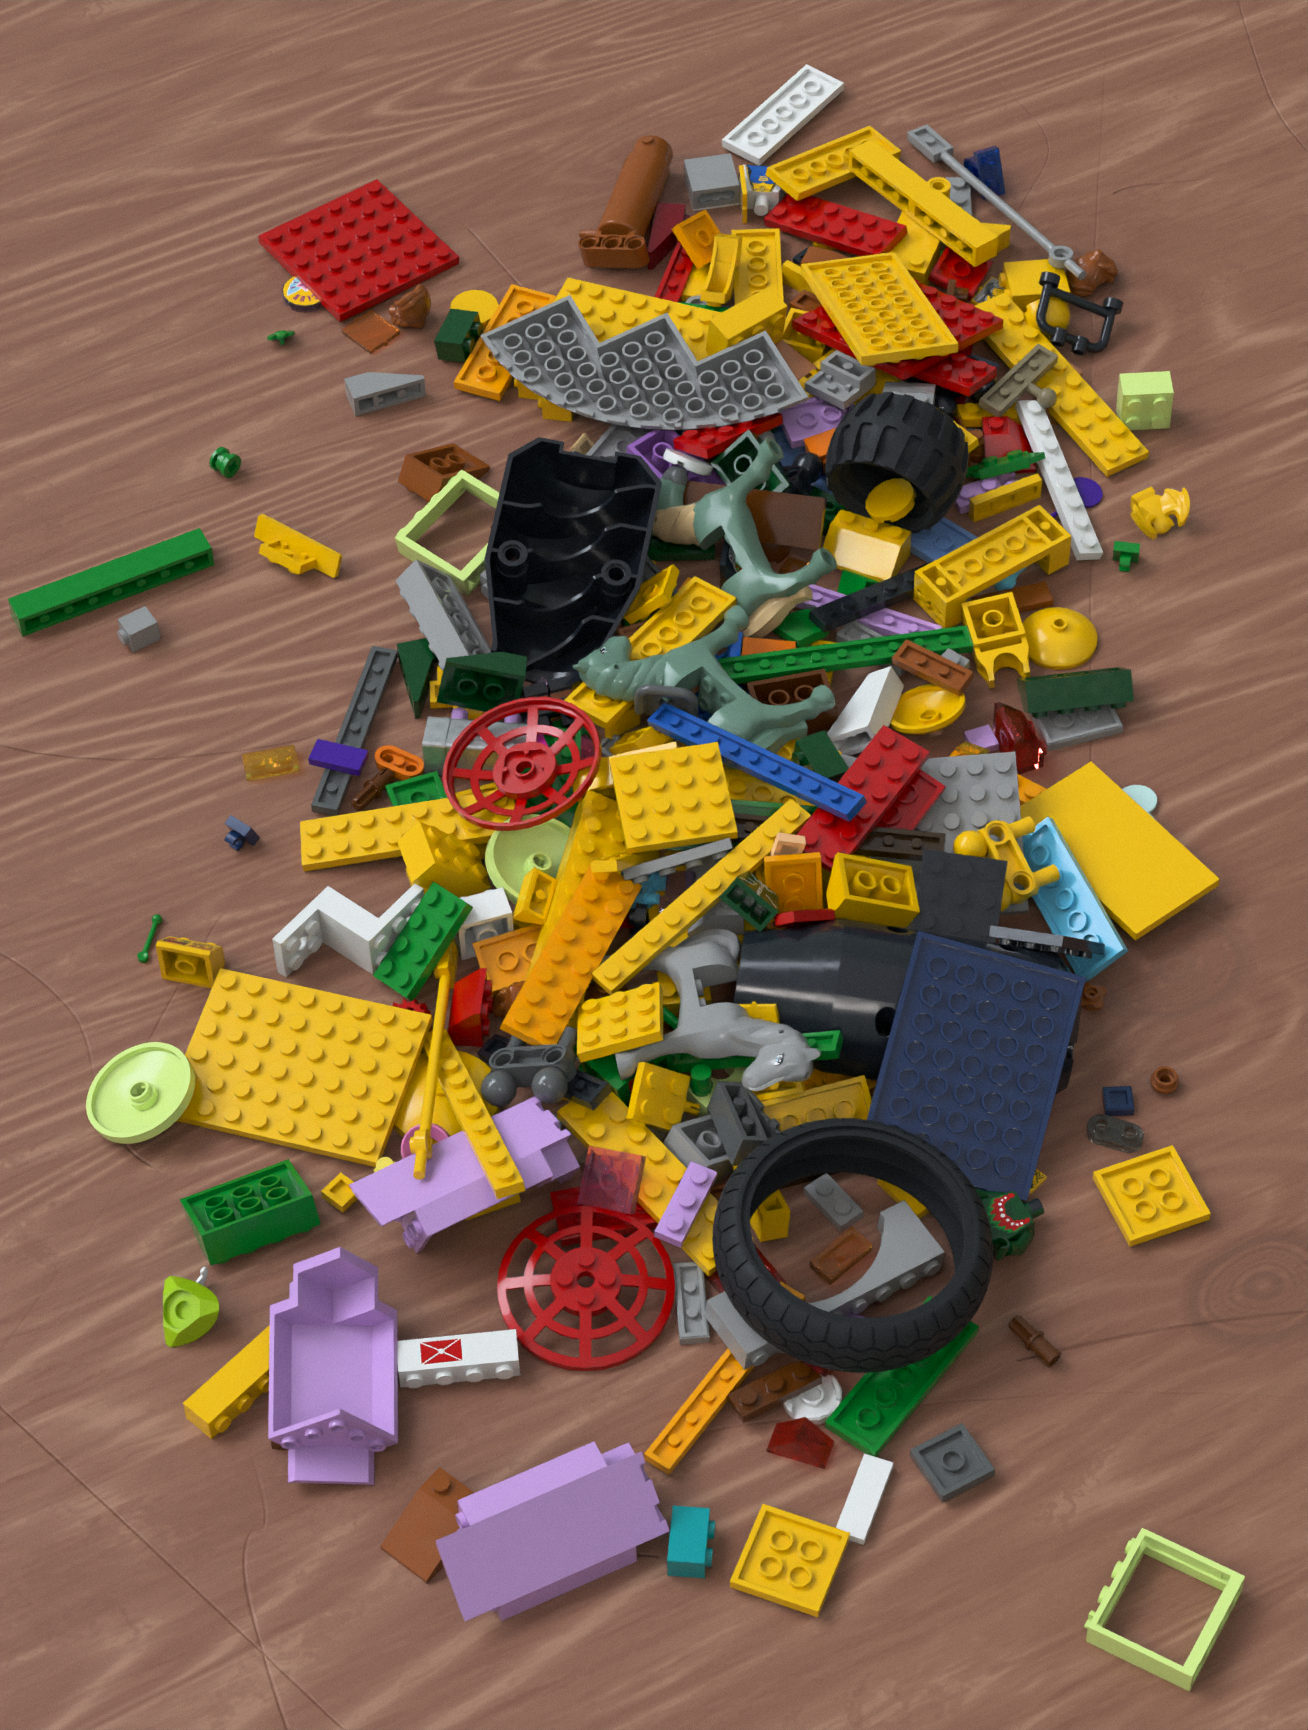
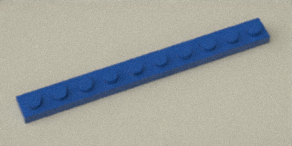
M665 702L647 720L649 726H653L655 730L688 746L718 742L722 762L850 822L867 803L864 795Z

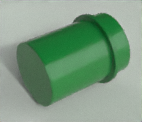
M697 1064L691 1069L690 1088L693 1094L698 1097L709 1095L713 1088L711 1069L705 1064Z

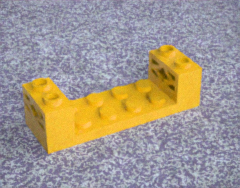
M1038 505L916 570L913 599L938 625L942 626V629L953 627L962 622L961 603L967 602L968 598L1034 562L1048 575L1068 565L1071 535L1041 505Z

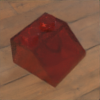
M1001 702L995 703L993 733L999 742L1000 753L1015 752L1017 774L1019 775L1042 768L1044 766V755H1047V749L1044 741L1038 739L1033 722L1027 720L1023 711Z

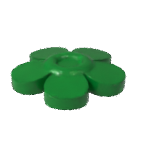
M277 331L267 336V340L279 339L280 345L285 344L284 338L295 335V331Z

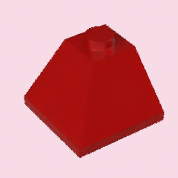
M1008 416L982 417L981 431L984 437L983 459L990 456H997V458L1005 457L1007 453L1014 450L1033 453L1026 433L1020 424ZM1033 463L1030 464L1029 468L1014 472L1036 473V465Z

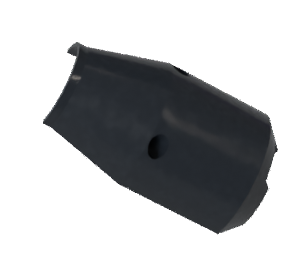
M541 437L508 454L485 554V570L493 638L491 653L505 652L526 656L527 663L524 681L532 684L547 683L549 680L571 675L573 686L583 683L579 672L573 669V665L578 664L579 660L602 647L609 638L614 636L636 599L641 586L662 485L660 479L641 456L616 451L614 460L603 456H589L577 451H564V442Z

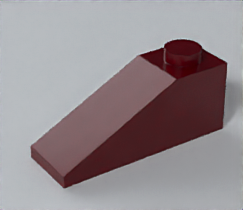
M657 202L648 245L650 261L647 264L648 270H653L676 246L678 239L672 228L690 218V215H686V205Z

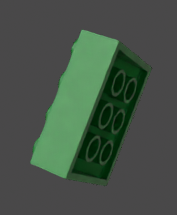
M289 1159L180 1199L183 1210L210 1266L226 1263L231 1258L243 1253L255 1252L259 1247L267 1244L279 1243L286 1237L308 1232L313 1227L321 1224L313 1195Z

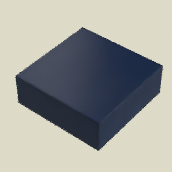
M1131 1086L1102 1088L1105 1116L1134 1115Z

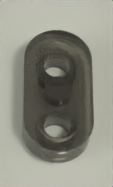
M1103 1114L1091 1117L1087 1123V1137L1095 1144L1125 1153L1137 1152L1143 1145V1130L1134 1123Z

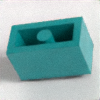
M673 1506L667 1557L668 1576L705 1579L706 1567H712L713 1548H708V1540L715 1538L716 1521L710 1520V1508Z

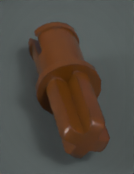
M382 768L372 780H367L363 784L364 788L351 800V805L355 810L361 811L373 799H379L382 796V791L386 789L385 785L395 781L393 772L390 769Z
M1016 1315L1009 1322L1008 1327L1026 1344L1025 1348L1028 1351L1032 1350L1047 1367H1051L1059 1360L1062 1353L1043 1337L1044 1333L1042 1331L1037 1332L1019 1315Z

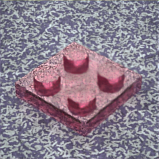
M589 1146L577 1203L635 1215L646 1157Z

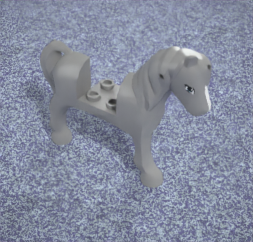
M717 928L704 930L690 936L675 947L668 946L642 969L661 971L667 974L675 983L680 997L678 1025L674 1031L663 1035V1041L615 1053L621 1080L632 1077L637 1071L639 1062L647 1063L657 1057L673 1053H688L698 1058H723L734 1055L756 1057L755 1061L744 1071L742 1085L749 1090L759 1091L782 1080L785 1082L806 1081L813 1073V1059L818 1058L821 1052L816 1048H811L807 1039L800 1032L786 1024H778L761 1018L754 1019L749 1016L746 1009L738 1004L723 1002L707 1005L705 998L699 999V996H704V987L735 981L738 978L739 966L737 961L742 952V944L736 934L729 930ZM605 955L601 964L604 963L610 956Z

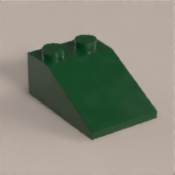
M749 429L711 462V465L727 486L746 472L758 454L759 445L763 442L760 436ZM777 462L772 466L769 479L754 489L785 493L791 487V484Z
M493 652L446 658L436 702L487 712L501 704L520 699L526 675L527 657L505 652Z

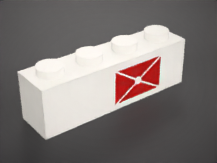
M516 1329L397 1341L400 1388H419L423 1385H449L453 1382H479L483 1379H509L513 1376H520Z

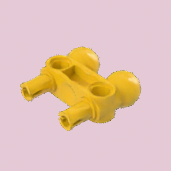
M1030 816L1010 824L1003 820L991 821L986 827L977 831L968 830L960 833L953 842L954 854L1008 861L1001 912L1006 910L1010 904L1018 905L1026 902L1029 897L1038 894L1040 887L1060 879V873L1055 864L1032 872L1016 841L1017 838L1035 832V823ZM989 835L997 836L1000 842L993 841ZM1014 883L1021 884L1025 890L1017 889Z

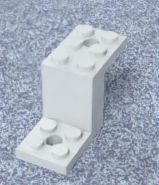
M414 884L382 916L377 918L327 886L272 939L278 973L287 977L292 971L299 969L303 961L311 953H315L321 944L324 943L373 975L422 900L424 888Z

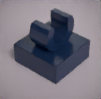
M232 815L224 823L231 830L226 835L224 841L229 843V846L236 851L243 847L245 841L254 846L260 838L250 826Z

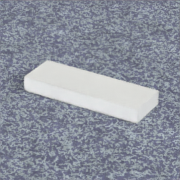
M864 1454L836 1526L837 1529L850 1533L849 1541L862 1545L865 1544L892 1473L893 1462Z

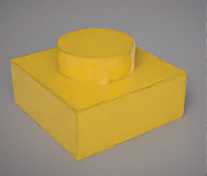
M343 1173L337 1175L321 1190L322 1198L342 1213L358 1200L349 1184L354 1182Z

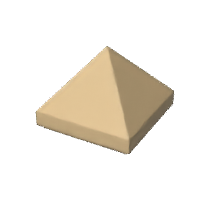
M583 433L570 450L586 455L594 446V443L586 433Z

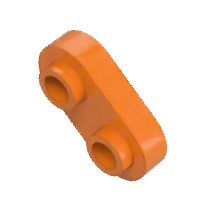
M392 745L382 746L375 752L374 757L377 769H390L395 778L403 781L425 774L423 760L414 754Z

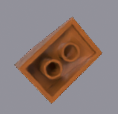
M452 443L406 454L398 482L406 486L408 491L417 493L429 503L431 498L439 493L447 485L449 479L455 477L461 469L479 479L489 471L490 466Z
M439 1467L417 1490L380 1545V1549L427 1584L444 1566L436 1546V1540L460 1529L455 1514L459 1513L457 1500L474 1492Z

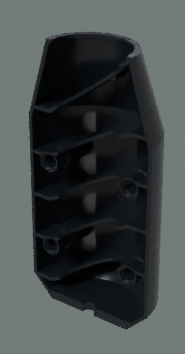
M836 919L764 928L761 932L757 929L744 931L734 1004H751L753 1001L757 1004H777L780 1024H786L801 1034L840 1030L843 1042L839 1058L813 1061V1068L821 1072L852 1077L865 1075V1079L877 1081L918 930L850 919ZM924 932L1071 973L1060 956L1054 952ZM1082 995L1056 1094L1068 1087L1074 1061L1073 1047L1074 1043H1077Z

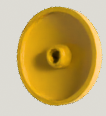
M457 1050L490 1116L498 1114L500 1107L488 1104L481 1094L482 1080L490 1073L491 1069L479 1058ZM424 1053L419 1056L393 1126L403 1138L412 1127L420 1124L428 1069V1060ZM437 1081L432 1123L443 1127L452 1136L463 1130ZM431 1138L432 1145L438 1143L435 1139Z

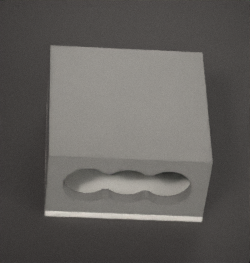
M731 153L684 160V180L693 211L740 205V184Z

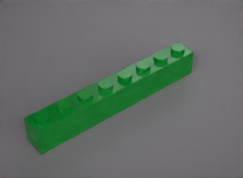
M200 528L11 597L8 599L11 616L22 637L214 566L212 547Z

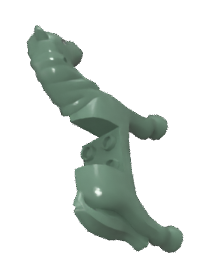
M734 605L724 614V623L717 630L697 641L669 650L664 655L658 654L631 661L632 644L628 637L613 636L602 647L579 660L578 664L573 665V669L579 672L580 679L590 689L595 690L601 696H607L614 700L634 701L635 691L640 686L646 684L680 687L688 690L700 685L698 704L703 711H709L713 714L708 723L774 754H777L790 740L807 736L808 726L806 720H813L821 712H827L835 706V697L826 685L815 687L810 698L801 702L787 705H767L752 698L730 678L715 655L719 650L738 641V633L746 630L749 626V618L745 610L739 605ZM662 698L666 702L672 700L670 698ZM722 762L729 769L739 770L731 765Z

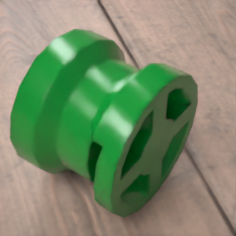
M219 447L213 452L209 466L214 471H220L222 476L231 478L239 470L241 458L236 454H230L227 448Z

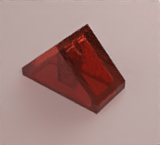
M803 1417L777 1423L768 1444L767 1452L825 1469L834 1446V1440L808 1418Z

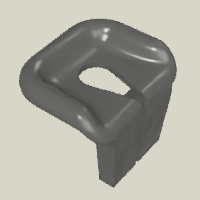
M646 684L640 686L635 691L634 705L637 715H652L665 702L699 718L698 699L692 692V689ZM662 698H670L672 700L666 702Z

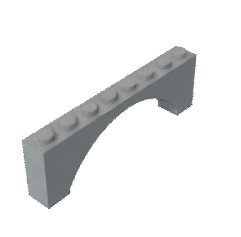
M905 1200L880 1212L877 1229L881 1233L880 1249L865 1275L844 1292L829 1299L808 1304L834 1314L847 1316L853 1313L857 1315L863 1312L868 1305L876 1301H885L893 1292L901 1288L908 1289L920 1278L936 1274L941 1269L945 1252ZM725 1291L707 1300L705 1317L744 1370L753 1365L759 1366L763 1364L768 1357L778 1352L784 1353L765 1341L743 1320Z

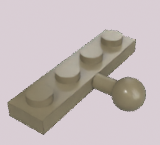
M1037 344L980 398L979 407L996 417H1001L1026 392L1035 396L1039 405L1043 408L1053 407L1057 402L1056 392L1051 388L1041 389L1035 383L1057 363L1058 355Z

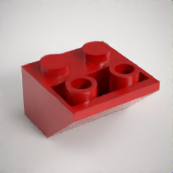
M480 968L454 984L448 1034L456 1046L483 1047L485 1036H490L491 1020L488 1017L489 1013H493L494 997L491 996L492 980L487 978V968Z

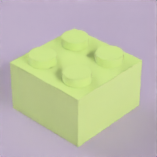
M1170 371L1119 374L1116 413L1117 417L1129 430L1170 428L1174 395Z

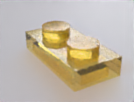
M294 745L241 754L247 781L300 771Z

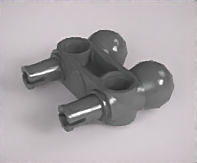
M565 1027L557 1044L526 1046V1042L511 1035L507 1047L497 1050L489 1059V1065L492 1069L482 1080L481 1094L483 1099L491 1106L502 1107L510 1104L516 1097L517 1088L531 1087L534 1096L540 1102L548 1104L559 1102L567 1093L568 1082L577 1073V1068L574 1064L576 1060L574 1047L577 1042V1030L572 1027Z

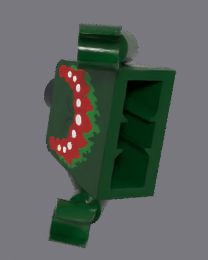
M976 1189L990 1222L993 1256L996 1261L1002 1260L1005 1256L1024 1254L1035 1235V1222L1033 1219L1044 1214V1208L1040 1200L1035 1198L1023 1204L1015 1191L1005 1193Z

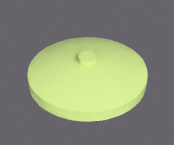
M525 815L523 816L521 821L531 819L540 815ZM510 819L504 821L503 823H509ZM551 819L528 829L515 831L495 830L485 852L487 872L497 889L503 887L507 899L516 904L524 876L534 867L556 879L571 828L558 820Z
M162 1042L143 1043L121 1052L99 1071L90 1086L86 1100L88 1119L101 1136L115 1143H138L159 1135L179 1119L191 1101L195 1088V1073L191 1063L178 1048Z

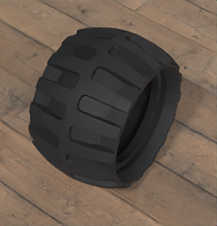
M883 392L877 395L875 393L870 394L846 413L833 433L825 464L827 488L833 493L834 499L849 510V512L871 518L866 510V499L869 493L884 481L904 479L910 482L916 492L914 507L906 516L898 521L891 522L887 520L884 522L912 531L911 534L919 533L923 529L928 530L946 515L956 502L963 488L969 458L968 442H965V434L961 428L957 427L953 422L954 420L948 414L942 413L936 409V406L928 402L925 403L915 399L914 396L894 394L893 392Z

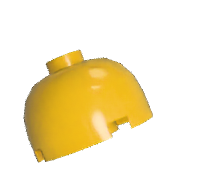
M1052 296L1050 297L1046 313V322L1050 326L1067 329L1070 324L1068 303L1062 300H1053ZM1040 299L1027 305V311L1023 314L1028 325L1038 330L1040 329L1036 322V312ZM1041 332L1050 341L1051 337Z

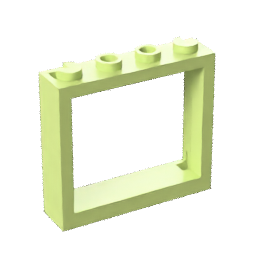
M461 469L455 477L449 479L447 485L439 493L435 494L422 510L415 514L414 518L404 528L399 530L395 541L400 554L413 562L417 559L450 575L457 589L468 596L480 584V574L485 571L487 545L460 571L415 543L465 491H468L496 509L499 492Z
M1141 1528L1137 1538L1132 1537L1131 1541H1128L1125 1548V1554H1127L1125 1560L1116 1563L1111 1578L1114 1580L1110 1587L1106 1585L1103 1587L1097 1601L1100 1603L1097 1611L1091 1610L1088 1615V1620L1084 1625V1628L1087 1629L1086 1642L1190 1692L1243 1590L1245 1576ZM1144 1554L1223 1591L1184 1666L1104 1628Z

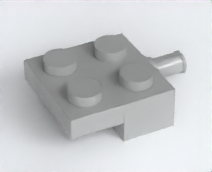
M836 350L820 362L821 370L805 382V391L845 410L876 385V369L871 366H861L858 360Z

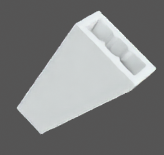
M891 666L867 675L828 731L827 735L836 749L842 752L841 754L851 756L862 752L883 725L889 727L904 688L903 683Z

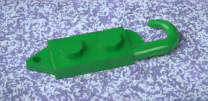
M1022 450L1011 451L1007 453V456L1001 458L990 456L984 458L978 465L968 467L965 478H981L982 480L1029 468L1030 464L1046 457L1044 452L1028 453V451L1022 452Z

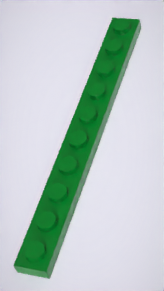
M965 625L720 658L717 660L736 684H743L820 669L831 672L892 663V657L906 639L940 656L948 648L958 654L970 653L973 651V642L968 627Z

